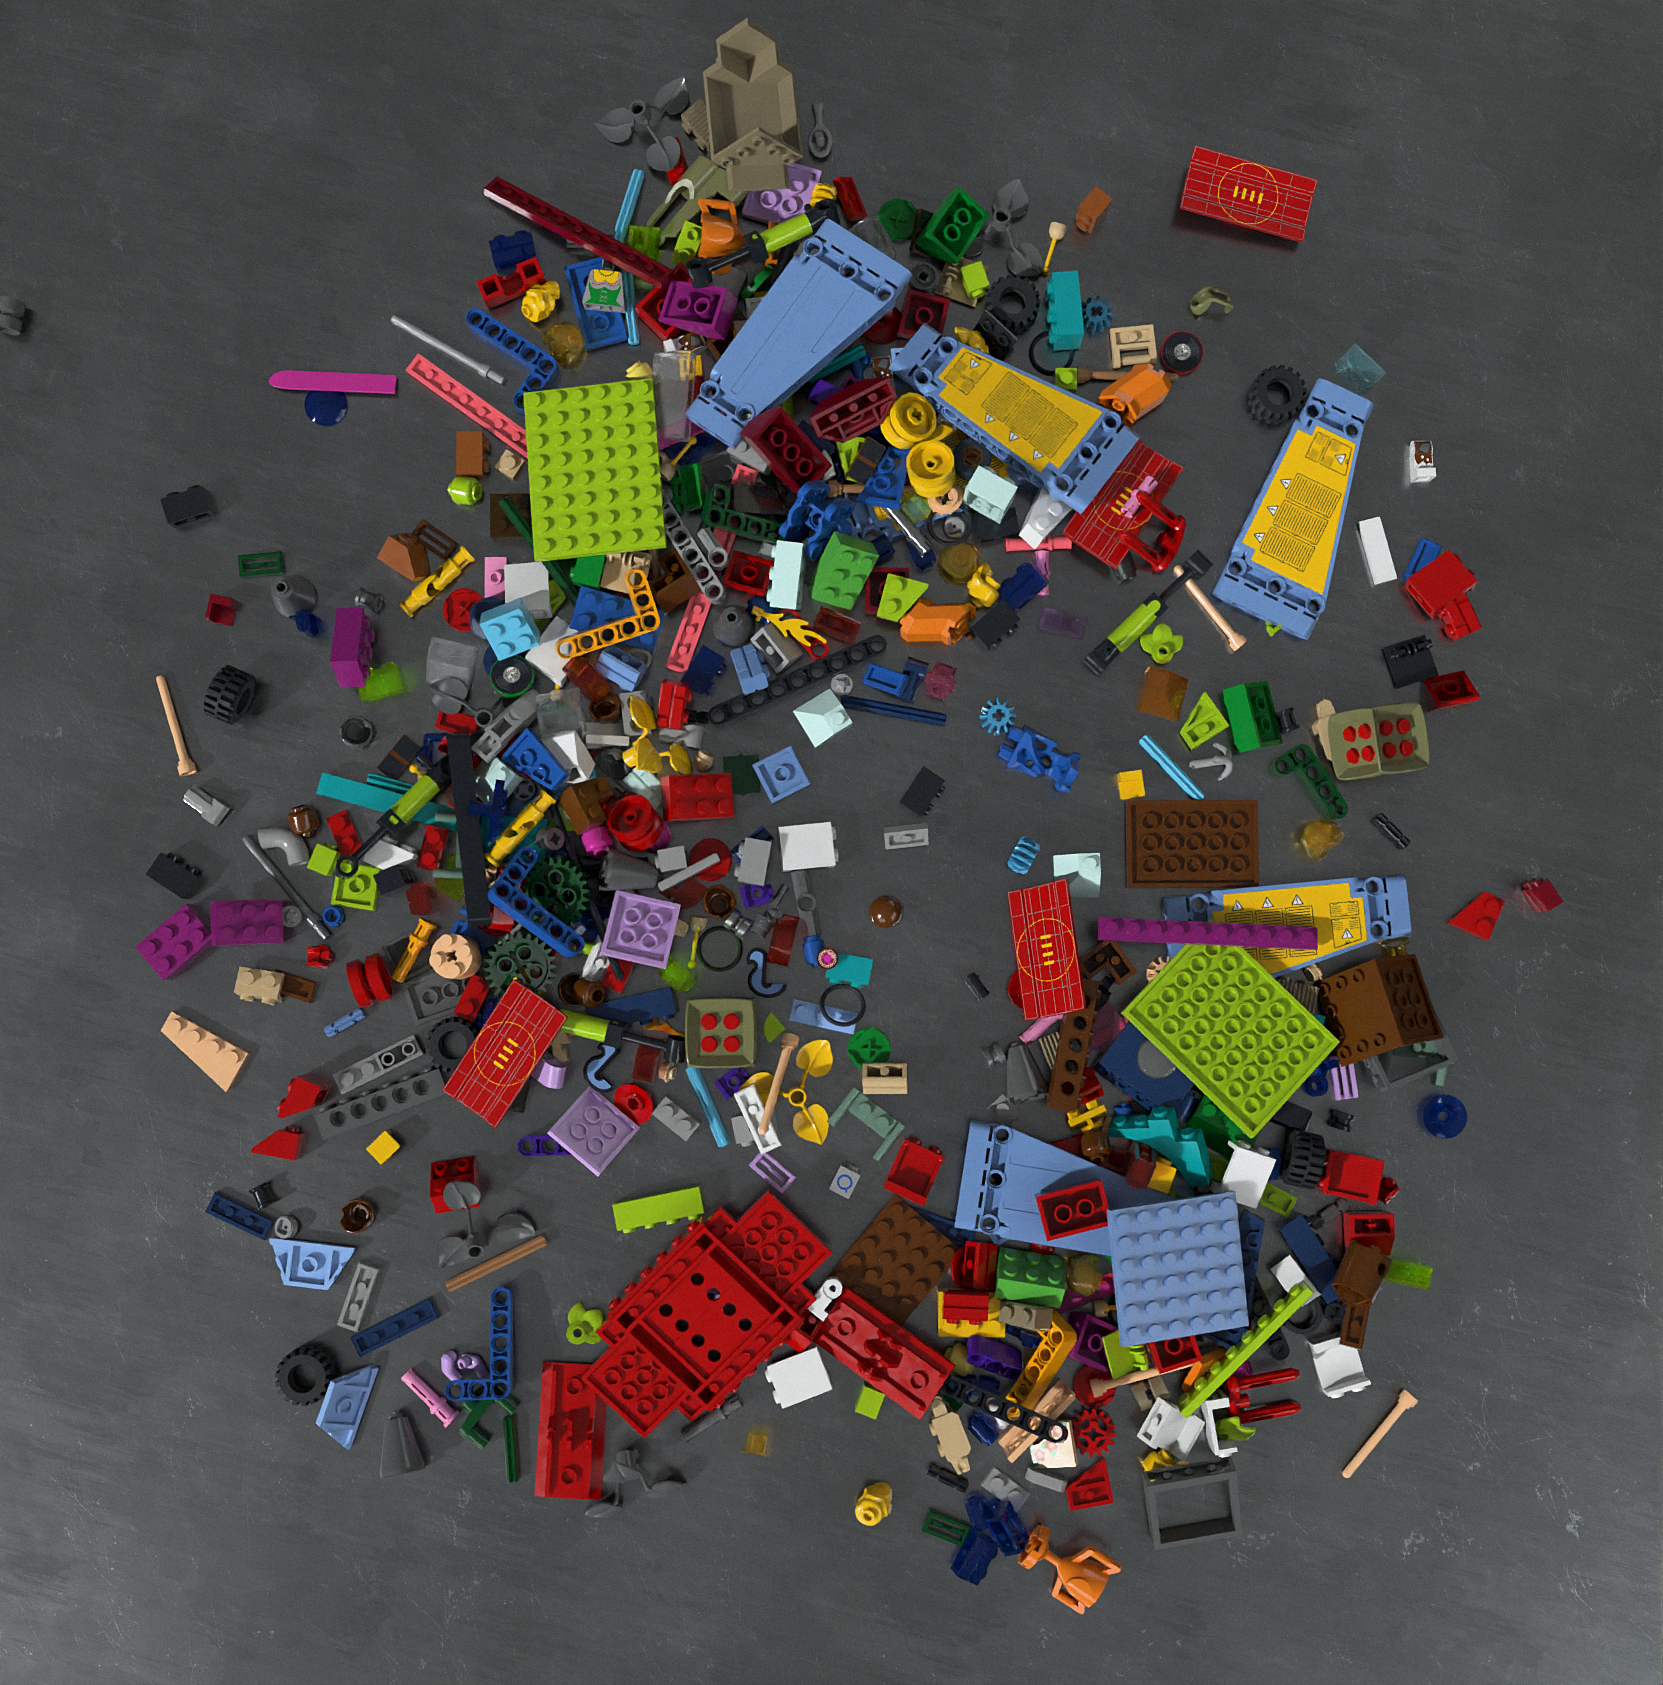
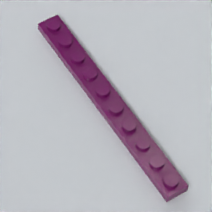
M1112 917L1098 918V940L1313 951L1318 949L1317 927Z

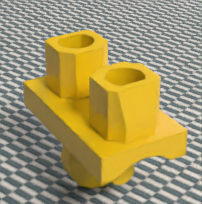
M1095 1099L1085 1104L1088 1112L1081 1115L1079 1109H1076L1075 1113H1067L1070 1131L1072 1132L1080 1128L1082 1134H1085L1088 1130L1103 1126L1099 1119L1107 1116L1105 1106Z

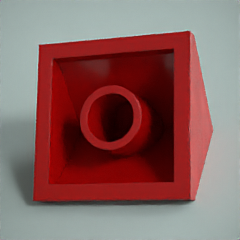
M734 550L722 585L764 597L767 595L771 582L769 579L771 566L774 567L775 561Z
M1464 670L1422 680L1428 712L1470 704L1480 700L1479 693Z

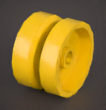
M908 392L892 403L884 422L880 424L881 431L891 445L899 449H910L933 433L937 423L936 412L932 404L924 396Z
M936 440L918 443L910 450L906 460L908 481L913 491L926 498H937L952 489L956 481L955 460L951 449L947 445Z

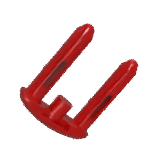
M1140 490L1136 493L1138 502L1168 525L1166 533H1160L1156 539V542L1162 546L1161 552H1156L1129 530H1121L1119 537L1121 542L1149 562L1154 571H1163L1169 567L1179 550L1186 528V520L1181 515H1175L1147 491Z
M1291 1367L1240 1378L1231 1375L1225 1387V1395L1228 1397L1230 1407L1225 1408L1229 1418L1238 1416L1241 1426L1242 1424L1296 1414L1301 1410V1405L1293 1401L1239 1412V1408L1250 1407L1248 1394H1240V1391L1294 1381L1300 1377V1371Z

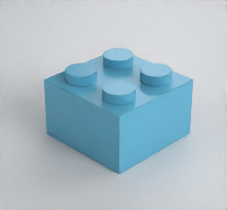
M522 597L481 613L479 625L499 661L539 646L541 634Z

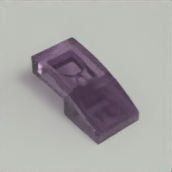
M1043 607L1039 629L1083 639L1088 618L1069 614L1062 610Z

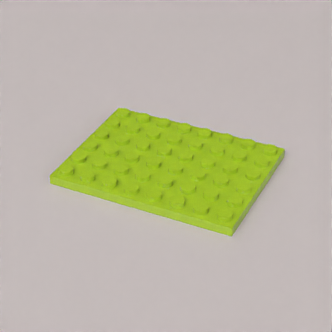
M653 379L523 393L534 560L541 562L667 548Z
M1209 918L1206 922H1215V921H1214L1212 918ZM1185 944L1121 1012L1250 1138H1253L1340 1042L1242 947Z

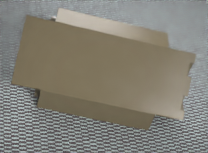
M746 18L716 39L718 54L716 63L703 71L711 161L727 170L729 192L790 189L787 166L803 157L794 68L779 59L777 36L749 18Z

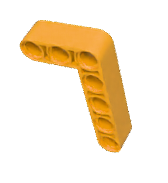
M631 568L624 575V581L635 611L634 614L562 637L555 643L556 653L561 658L570 659L656 630L659 627L660 618L643 571ZM637 572L640 574L641 579L638 584L633 585L630 582V576ZM640 594H646L647 602L644 605H638L637 597ZM647 615H653L654 623L651 626L644 625V618ZM626 622H632L633 630L630 633H624L623 625ZM605 629H611L613 631L612 637L609 640H604L602 632ZM586 635L592 638V643L588 647L581 645V639ZM565 642L571 644V650L567 654L560 652V646Z
M1049 1307L1053 1310L1051 1328L1049 1330H1036L1044 1339L1006 1397V1399L1033 1410L1077 1341L1075 1330L1053 1307ZM1013 1408L1010 1411V1417H1020L1019 1409Z

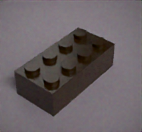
M530 493L490 494L491 539L494 542H526L498 503L504 497H510L532 527Z

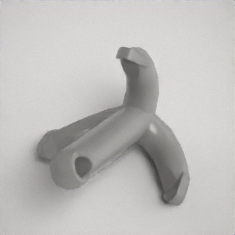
M1214 743L1213 746L1222 751L1224 755L1190 761L1189 766L1192 769L1226 764V768L1218 777V780H1222L1233 770L1232 752L1226 745Z

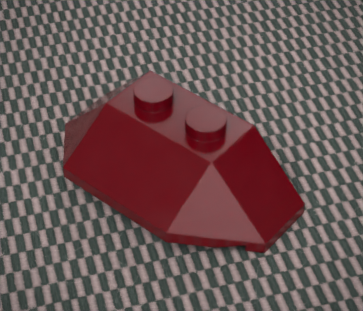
M888 376L860 380L823 399L811 413L809 419L819 438L845 443L882 424L897 396Z

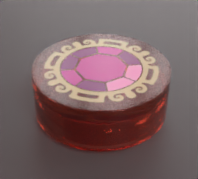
M826 947L818 952L817 963L821 968L829 970L838 964L839 956L834 949Z

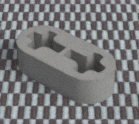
M1028 1466L1025 1475L1026 1480L1059 1492L1065 1491L1068 1482L1067 1479L1031 1466Z

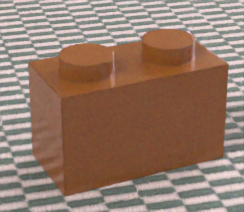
M1095 186L1079 205L1074 220L1077 226L1091 234L1106 217L1113 199L1099 187Z
M456 431L457 476L474 477L476 479L486 478V472H489V460L486 459V451H489V438H486L483 431Z

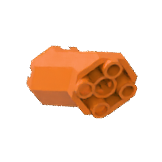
M1150 363L1137 364L1133 366L1130 372L1105 388L1095 404L1118 413L1121 422L1131 428L1137 419L1164 401L1172 384L1163 370L1155 371L1153 369L1154 366Z
M921 597L915 602L914 608L902 616L900 620L902 625L900 629L901 637L908 642L942 641L950 646L951 641L957 643L969 630L971 625L968 621L970 618L975 619L976 607L969 602L934 603L929 598L923 599Z

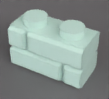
M635 767L623 781L637 795L647 798L657 811L662 806L661 782L655 776L656 773L636 770Z

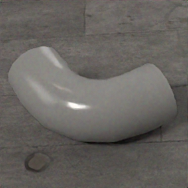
M268 826L258 829V838L262 849L282 848L286 852L289 866L309 863V852L304 839L300 835L294 834L290 828L285 826Z

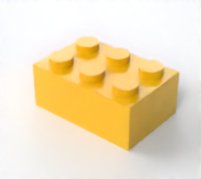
M937 1288L938 1337H970L980 1335L983 1337L1005 1338V1324L999 1321L1001 1301L1005 1299L995 1298L994 1289H972L973 1291H988L989 1293L988 1321H982V1325L969 1324V1320H960L959 1324H950L946 1322L947 1319H942L943 1289H965Z

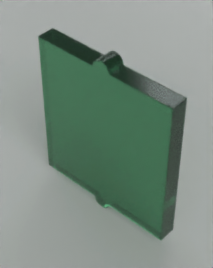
M739 754V756L723 757L724 773H731L733 794L744 796L748 793H761L760 780L752 766L759 762V755L743 756V754Z

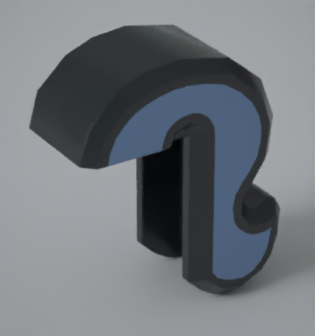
M762 948L751 949L746 958L748 965L754 964V968L749 973L747 981L750 990L756 996L764 998H774L781 995L786 990L787 984L766 983L767 952Z
M601 1042L597 1049L601 1050L602 1054L592 1056L586 1061L583 1075L592 1089L600 1093H609L616 1089V1087L601 1072L621 1052V1047L614 1048L603 1045L604 1042Z

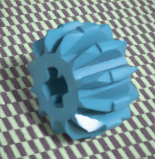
M1098 295L1095 301L1088 297L1087 303L1081 302L1083 323H1085L1084 330L1090 327L1093 334L1096 328L1101 333L1104 331V327H1110L1111 323L1109 320H1113L1114 314L1110 313L1113 306H1106L1107 299L1101 302ZM1096 312L1099 314L1095 317L1092 316V314H1095Z
M999 698L995 699V705L989 700L987 701L989 708L985 706L981 708L986 714L980 715L979 719L987 720L982 724L983 728L988 725L991 726L988 733L991 734L994 728H996L997 735L1001 734V728L1005 733H1008L1009 728L1007 725H1015L1010 719L1016 718L1017 714L1009 713L1015 708L1013 705L1009 708L1005 707L1008 704V700H1004L1002 705H1000ZM996 711L1001 712L1000 715L1003 714L1000 722L995 721L996 718L993 719Z
M1024 836L1020 838L1008 861V867L1017 873L1026 874L1040 849V844L1031 838Z

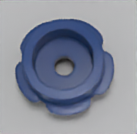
M328 906L324 909L322 919L324 923L335 927L343 921L344 914L339 906Z
M1120 1103L1118 1107L1114 1108L1116 1112L1115 1117L1121 1115L1130 1117L1133 1116V1113H1136V1110L1132 1109L1131 1104Z

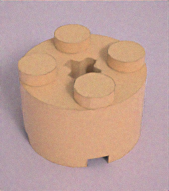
M444 934L433 945L429 962L434 970L445 978L465 979L478 971L482 962V955H480V947L474 939L463 935Z

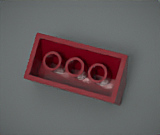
M781 406L755 416L739 433L789 490L795 494H798V491L806 482L820 480L832 467V464Z

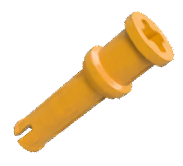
M420 917L418 920L420 923L415 932L410 934L409 940L411 941L390 976L394 980L404 982L422 947L427 946V940L433 929L436 930L437 925L427 919Z

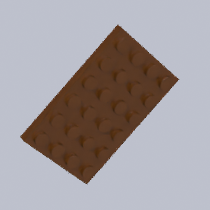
M1127 800V888L1259 887L1258 800Z
M894 1194L821 1284L828 1277L839 1278L842 1283V1291L847 1286L902 1326L951 1267L952 1259L960 1247L949 1240L898 1195ZM821 1284L816 1288V1290L813 1292V1294L817 1291V1289L821 1286ZM838 1297L832 1299L825 1308L827 1311L830 1312Z

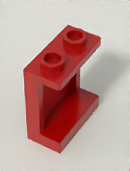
M1449 549L1410 576L1406 581L1405 588L1433 619L1449 603L1468 590H1474L1478 581L1475 574L1465 568L1461 558L1457 554H1453Z
M911 1136L910 1139L904 1138L883 1188L924 1206L941 1164L946 1157L942 1155L943 1151L932 1145L930 1148L922 1146L923 1141Z
M1331 1149L1329 1154L1325 1153L1324 1166L1327 1167L1326 1176L1321 1175L1319 1188L1323 1189L1322 1194L1377 1205L1385 1160Z

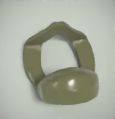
M1208 285L1202 288L1190 301L1191 311L1196 315L1203 314L1213 301L1225 305L1224 312L1226 314L1233 310L1235 305L1231 302L1230 293L1216 285ZM1211 292L1226 295V300L1213 296Z

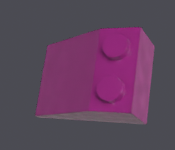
M671 280L658 321L705 337L725 340L738 299L728 288L708 285L707 287L697 289L692 286V283Z
M1071 1311L1067 1323L1075 1330L1077 1341L1067 1358L1111 1375L1102 1337L1118 1330V1328L1086 1313Z

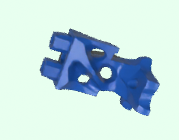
M1024 724L1023 728L1011 725L1007 737L1015 740L1013 747L1002 743L998 750V755L1006 760L1007 766L1021 770L1034 777H1037L1039 774L1049 775L1056 781L1054 786L1058 791L1069 793L1071 785L1079 773L1081 754L1078 752L1064 753L1055 748L1058 742ZM1048 756L1051 758L1052 764L1050 766H1046L1043 763L1042 759ZM1031 760L1034 762V765L1027 766L1025 761Z

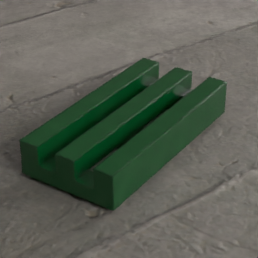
M283 552L238 555L239 576L241 578L285 574L283 569L284 561L282 560ZM277 557V561L251 564L243 563V561ZM278 566L276 569L244 572V569Z
M929 1508L922 1532L964 1547L971 1524ZM932 1516L943 1521H946L948 1523H951L953 1525L964 1528L965 1530L962 1531L960 1529L954 1528L942 1522L936 1521L932 1519ZM929 1524L960 1535L962 1538L960 1540L929 1527Z

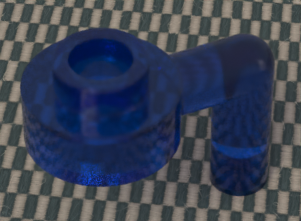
M426 733L423 739V746L416 752V757L423 753L433 762L432 742L441 741L448 733ZM417 760V763L420 764L422 768H425V767Z
M1336 1059L1322 1063L1318 1073L1309 1076L1305 1080L1304 1087L1310 1096L1319 1097L1326 1094L1329 1085L1325 1077L1328 1070L1338 1067L1339 1063ZM1312 1083L1316 1084V1090L1313 1089Z
M1006 1325V1333L1017 1337L1022 1341L1021 1345L1032 1349L1034 1346L1040 1345L1042 1338L1040 1334L1016 1328L1014 1325Z

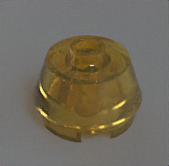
M569 321L550 325L547 327V331L542 334L543 344L548 343L553 351L550 355L562 365L576 362L585 347L582 333Z
M966 541L954 546H945L938 558V566L942 575L954 583L968 582L981 565L979 551L974 545Z
M1319 818L1315 822H1310L1305 827L1300 841L1308 857H1313L1320 861L1327 856L1326 853L1333 846L1336 847L1340 843L1344 834L1339 824Z
M1084 1252L1068 1258L1065 1266V1280L1069 1290L1086 1297L1096 1295L1095 1290L1100 1289L1102 1273H1098L1096 1264L1100 1262L1097 1254Z

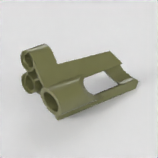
M698 156L670 190L666 199L638 231L636 240L647 248L659 247L668 237H677L682 230L685 220L691 222L701 211L697 203L698 199L712 200L716 196L722 200L733 202L735 207H738L750 191L729 192L727 171L719 168L710 159ZM679 194L688 200L663 231L653 228V225Z

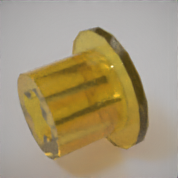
M1386 939L1381 942V946L1386 948L1387 957L1408 955L1406 945L1410 943V939Z
M748 1434L746 1449L741 1450V1453L769 1457V1455L765 1454L767 1437Z

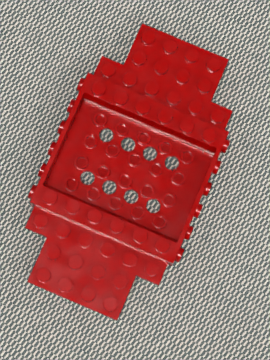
M769 1190L738 1220L734 1219L722 1206L708 1219L703 1216L698 1220L693 1219L686 1227L687 1231L682 1236L678 1234L672 1240V1246L667 1251L662 1250L656 1256V1262L651 1267L647 1265L640 1272L639 1275L641 1277L636 1282L631 1281L625 1287V1293L620 1298L616 1296L609 1303L608 1318L596 1329L595 1333L610 1347L581 1375L580 1379L644 1438L675 1408L691 1423L704 1410L711 1412L715 1407L719 1408L725 1402L726 1396L730 1392L734 1393L742 1384L741 1381L746 1376L749 1378L757 1370L756 1366L761 1361L766 1362L773 1354L772 1351L777 1346L781 1347L795 1328L800 1329L804 1323V1311L817 1299L802 1282L832 1254V1250ZM694 1273L703 1275L704 1281L701 1284H694L691 1281V1276ZM711 1288H716L719 1290L720 1296L717 1299H710L707 1296V1291ZM727 1303H732L735 1305L736 1311L729 1315L723 1311V1307ZM663 1304H669L672 1307L673 1311L670 1315H663L660 1312V1307ZM744 1318L750 1319L752 1322L751 1328L747 1330L739 1326L740 1320ZM680 1319H685L689 1326L686 1330H679L676 1327V1322ZM700 1334L704 1337L705 1342L702 1345H695L692 1342V1337ZM716 1349L720 1352L721 1357L718 1360H711L708 1357V1352Z

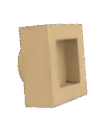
M506 449L495 468L515 480L526 462Z

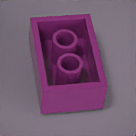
M363 607L336 609L330 663L339 687H366L367 678H370L371 675L370 665L368 664L373 656L370 645L371 642H374V630L370 629V618L365 615Z
M282 899L210 902L211 946L284 943Z
M184 904L135 948L162 980H172L211 947V924L194 904Z

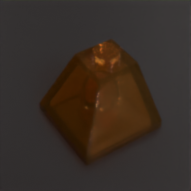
M1149 666L1145 671L1136 711L1178 722L1188 679L1172 671Z

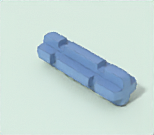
M357 1008L352 1013H348L334 1021V1024L324 1027L326 1035L333 1037L338 1034V1031L341 1032L355 1024L356 1021L364 1019L366 1017L365 1012L362 1008Z

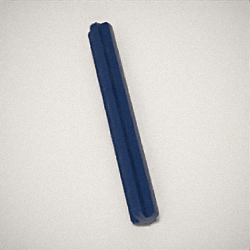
M842 695L840 701L842 706L846 708L942 726L946 724L947 719L945 713L854 696Z

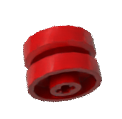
M630 795L620 799L611 807L607 815L609 830L622 847L628 851L638 852L646 850L656 843L663 832V821L660 815L653 808L649 800L642 795Z
M379 953L366 956L365 963L360 959L347 963L346 971L351 991L361 1008L374 1005L376 998L380 1002L393 998L392 981L386 964Z

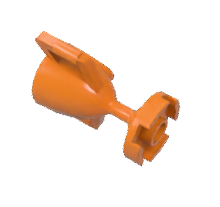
M698 199L697 203L702 211L700 220L702 236L698 247V257L707 259V257L726 256L742 248L745 245L742 238L744 234L738 227L734 203L717 199ZM707 207L729 209L731 222L711 215ZM769 221L767 229L780 224V222ZM779 249L768 254L769 258L764 260L765 265L776 266L777 259L774 258L775 253ZM732 263L713 271L712 274L727 275Z
M1038 1524L1028 1536L1029 1542L1025 1550L1021 1549L1018 1563L1026 1569L1032 1568L1037 1561L1046 1559L1057 1567L1058 1577L1052 1590V1596L1079 1614H1084L1085 1607H1091L1100 1597L1107 1584L1109 1575L1121 1571V1564L1093 1546H1088L1074 1556L1060 1558L1049 1550L1048 1541L1051 1530L1044 1525L1040 1526ZM1089 1556H1092V1557H1094L1095 1559H1097L1098 1561H1100L1101 1563H1099V1562H1097V1561H1094V1560H1091V1559H1088V1557H1089ZM1062 1584L1075 1599L1060 1590Z

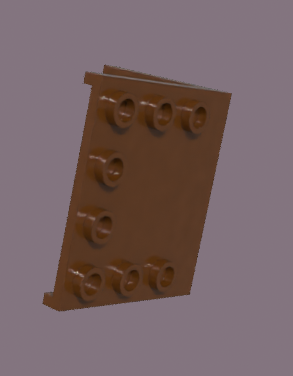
M1415 954L1373 959L1314 983L1315 987H1319L1318 997L1329 1031L1340 1041L1335 1049L1341 1067L1402 1046L1437 1041L1443 1038Z

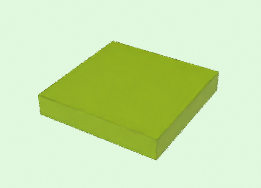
M348 862L340 864L343 872H351V865ZM358 864V871L353 877L343 880L335 876L331 904L376 911L379 889L373 875L381 872L383 869Z

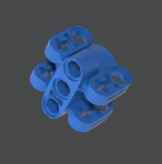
M822 480L806 482L800 488L797 494L798 498L789 510L787 520L779 529V534L783 538L792 541L805 537L812 528L816 533L807 539L809 541L804 551V554L811 560L821 558L834 531L838 532L839 529L840 533L852 535V526L846 519L853 513L854 504L846 498L832 500L830 505L825 503V498L830 492V486Z

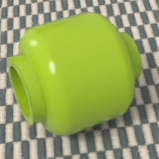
M456 476L448 486V493L455 503L473 505L482 496V486L474 477Z

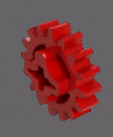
M1095 1407L1091 1408V1412L1083 1408L1082 1415L1076 1412L1077 1419H1070L1073 1425L1076 1449L1080 1448L1081 1455H1084L1087 1451L1090 1458H1092L1093 1452H1096L1100 1457L1101 1450L1103 1449L1108 1453L1107 1445L1115 1444L1111 1437L1117 1436L1116 1432L1111 1430L1116 1427L1114 1422L1108 1423L1111 1420L1110 1415L1108 1414L1104 1417L1102 1409L1096 1413ZM1097 1420H1101L1106 1428L1099 1426ZM1092 1428H1094L1096 1432L1089 1436L1088 1432H1091ZM1078 1436L1085 1438L1087 1444H1083L1078 1439Z

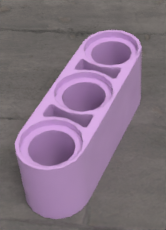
M546 1051L531 1076L546 1087L561 1089L567 1065Z

